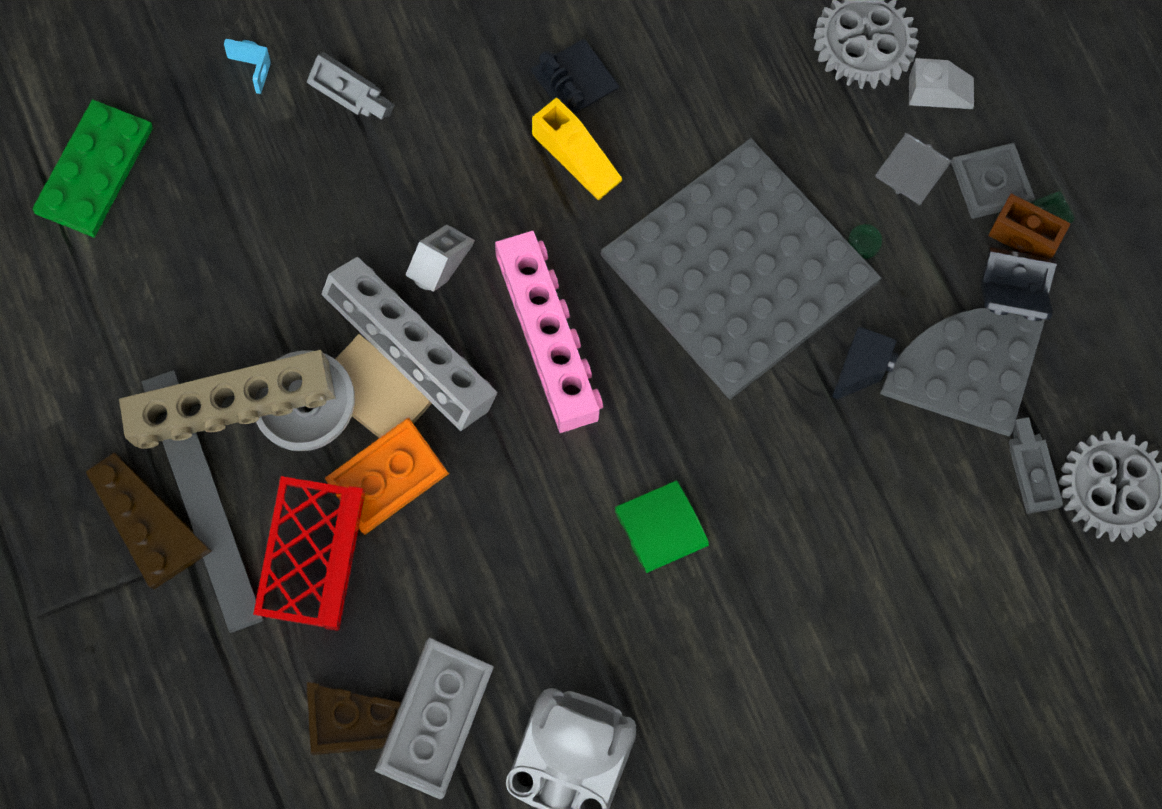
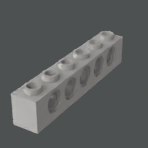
M357 256L329 273L321 295L460 431L488 413L498 392L463 357L458 355L441 335L437 334L424 322L420 315L413 311L393 289L389 288L375 274L372 268L368 267Z

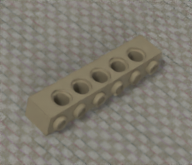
M321 350L120 398L119 402L125 438L135 447L146 449L155 447L159 444V441L167 439L185 440L192 437V433L204 430L206 432H218L225 429V425L237 422L240 424H251L257 422L259 417L270 414L284 416L292 413L293 409L303 406L308 408L321 407L327 403L326 401L336 398L329 361ZM302 380L299 389L288 391L293 381ZM268 388V393L264 398L255 400L256 393L260 389ZM235 396L234 402L229 407L222 408V403L227 397ZM196 404H201L199 412L189 416L190 409ZM167 412L165 421L155 424L156 418L161 413Z

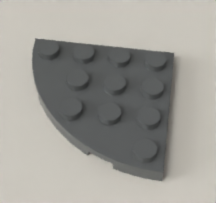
M988 308L973 309L945 318L917 336L898 357L892 373L889 372L880 394L1009 437L1013 432L1045 319L1030 321L1022 315L1013 313L997 315L990 312Z

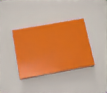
M408 417L325 477V480L331 485L348 488L353 486L364 489L365 499L359 529L366 535L449 473ZM336 494L338 499L341 500V495Z

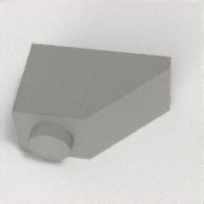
M916 58L909 76V105L973 109L974 77L949 60Z
M449 225L443 226L419 242L406 276L413 279L420 288L434 292L448 282L473 246L475 240Z

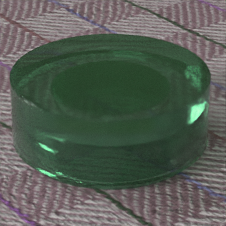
M862 224L856 226L851 231L848 243L863 259H869L879 252L882 245V236L874 226Z

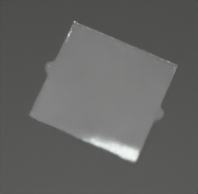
M906 133L875 177L894 188L896 194L902 193L921 205L948 168L951 160L933 150L931 144L925 145Z

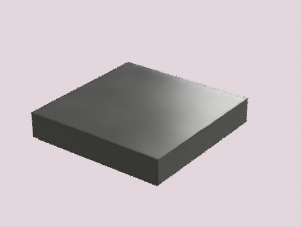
M1014 143L952 158L951 164L971 219L1001 212L1011 193L1031 204L1034 203L1035 197Z

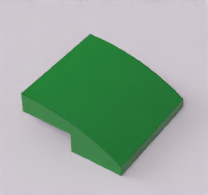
M674 481L614 507L616 516L631 541V547L646 573L709 546L704 530L678 481Z

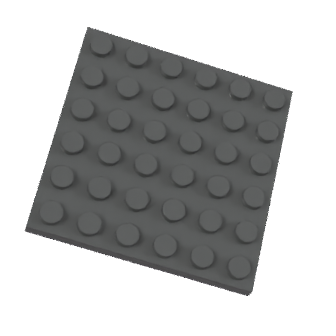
M752 138L601 250V256L729 400L874 288L881 280L876 271Z

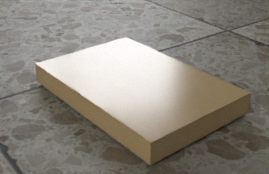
M360 334L335 359L347 371L354 386L355 405L352 417L378 438L385 435L408 417L415 423L432 404L386 357Z

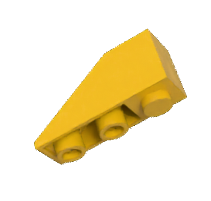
M557 97L532 117V135L597 200H600L622 181V177L581 121Z

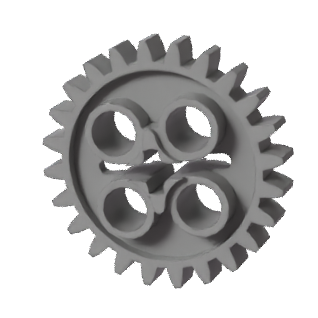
M832 0L831 7H825L822 17L818 18L817 28L813 37L816 39L814 50L821 51L818 61H828L825 71L837 70L835 79L838 80L843 75L846 76L848 86L854 80H858L860 89H863L865 81H869L873 89H876L878 80H881L887 86L891 76L896 80L900 79L902 71L907 72L910 63L914 60L916 54L914 50H916L919 40L915 39L918 29L910 28L914 20L913 17L903 18L906 8L903 7L896 10L894 7L897 0H892L888 4L884 0H841V3L837 0ZM873 22H880L883 26H878ZM847 25L850 26L852 29H845L842 26ZM880 49L887 50L890 54H884V53L880 52L879 50H880ZM848 53H854L859 57H851L848 55Z
M1105 431L1099 437V441L1094 435H1091L1086 441L1087 445L1079 442L1075 447L1076 452L1071 451L1066 457L1070 463H1064L1061 467V471L1067 475L1062 476L1058 481L1059 484L1068 487L1060 493L1061 498H1070V502L1064 508L1065 511L1075 509L1077 512L1072 521L1085 520L1086 523L1083 529L1085 532L1092 526L1097 528L1096 538H1100L1105 531L1108 532L1111 542L1115 541L1119 533H1121L1122 538L1126 542L1132 537L1133 533L1140 538L1146 533L1145 528L1152 531L1157 526L1156 521L1160 522L1162 520V462L1156 463L1154 460L1159 452L1156 450L1148 454L1145 451L1148 442L1145 441L1140 446L1135 445V435L1133 434L1127 441H1123L1121 431H1118L1112 440L1107 431ZM1114 458H1117L1119 460L1118 469H1116V461ZM1093 463H1100L1105 468L1106 473L1097 472L1093 467ZM1127 467H1134L1140 477L1131 476L1127 471ZM1116 477L1115 484H1111L1113 479ZM1116 488L1121 489V490L1116 494ZM1091 495L1100 496L1105 506L1096 505ZM1126 499L1134 500L1139 510H1133L1128 507ZM1114 503L1117 515L1112 512V505Z

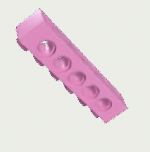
M534 231L495 242L498 264L559 433L597 422L599 419V409L603 408L602 399L598 389L592 390L588 379L592 378L587 359L581 360L577 349L581 348L580 340L576 329L570 330L566 319L570 318L565 300H559L555 289H559V284L554 270L548 271L544 261L548 259L544 242L542 240L537 242ZM531 267L536 272L532 275H525L520 270ZM537 296L544 297L547 300V302L541 305H537L532 303L531 299ZM545 326H554L558 331L555 334L549 335L542 332L541 329ZM562 355L567 357L569 362L559 365L554 363L552 359L555 356ZM573 385L578 387L580 392L576 395H568L563 389L566 386Z

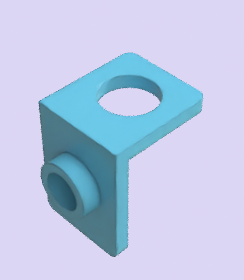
M225 39L224 46L229 59L256 64L253 83L256 93L261 94L271 64L267 47L259 46L249 40L240 42Z

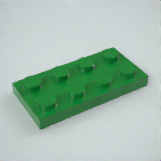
M92 99L32 208L34 213L95 238L153 130L152 123Z

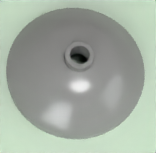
M311 350L295 351V352H292V353H288V354H286V355H284V356H282V357H280V358H278V359H276V360H280V359H284V358H288V357H292V356H296V355H300V354H304V353H308V352H313V351H311ZM324 354L329 361L336 399L328 400L325 405L313 408L310 412H305V406L293 409L292 413L284 416L270 414L259 417V420L256 422L259 429L274 444L292 451L314 450L332 442L346 428L354 411L355 391L347 371L334 358ZM302 380L293 381L288 391L299 389ZM268 388L260 389L256 393L255 400L264 398L268 393Z

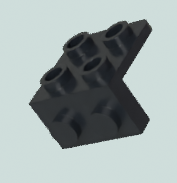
M990 247L981 280L984 306L990 312L997 315L1013 313L1022 315L1030 321L1050 320L1053 310L1049 291L1057 265L1056 259Z

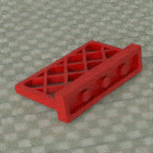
M281 476L253 615L319 626L330 630H340L365 499L363 488L353 486L348 488ZM287 486L302 488L309 499L291 510L285 501ZM308 489L320 492L312 496ZM327 493L341 495L339 508L328 516L324 514L316 502ZM313 503L323 519L308 530H305L295 515ZM284 506L289 513L281 518ZM337 516L336 526L334 528L330 521ZM293 518L302 534L285 545L278 535L279 526ZM327 523L334 533L333 541L319 551L309 535ZM304 538H307L316 554L299 565L288 549ZM276 541H278L281 548L274 552ZM331 550L329 562H327L323 555ZM285 552L296 568L278 579L271 570L272 561ZM320 558L327 567L326 577L312 585L303 569ZM299 572L310 588L292 600L282 586V583ZM271 575L275 582L268 586L269 576ZM324 585L321 598L317 589ZM279 587L289 603L277 611L263 609L266 594ZM311 593H314L320 602L318 618L303 616L295 604ZM293 607L297 615L285 613V611Z

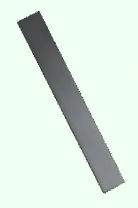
M174 370L141 381L145 392L179 384ZM167 412L161 413L156 418V424L165 421ZM197 432L192 433V437L185 440H163L162 442L193 531L212 550L203 559L229 632L232 633L264 621L263 617L253 615L256 598Z

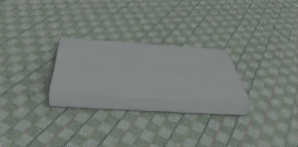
M429 638L425 643L374 771L440 800L444 798L494 666Z

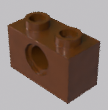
M1011 193L988 236L1021 253L1052 258L1071 223Z

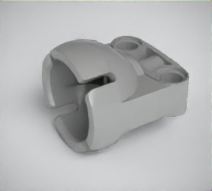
M554 688L544 690L535 702L513 766L507 776L506 786L508 791L517 799L538 809H586L584 800L588 798L599 801L602 809H610L636 738L635 721L630 717L622 716L620 710L597 699L572 691H567L563 694ZM524 771L529 773L533 778V785L523 786L517 780V772Z

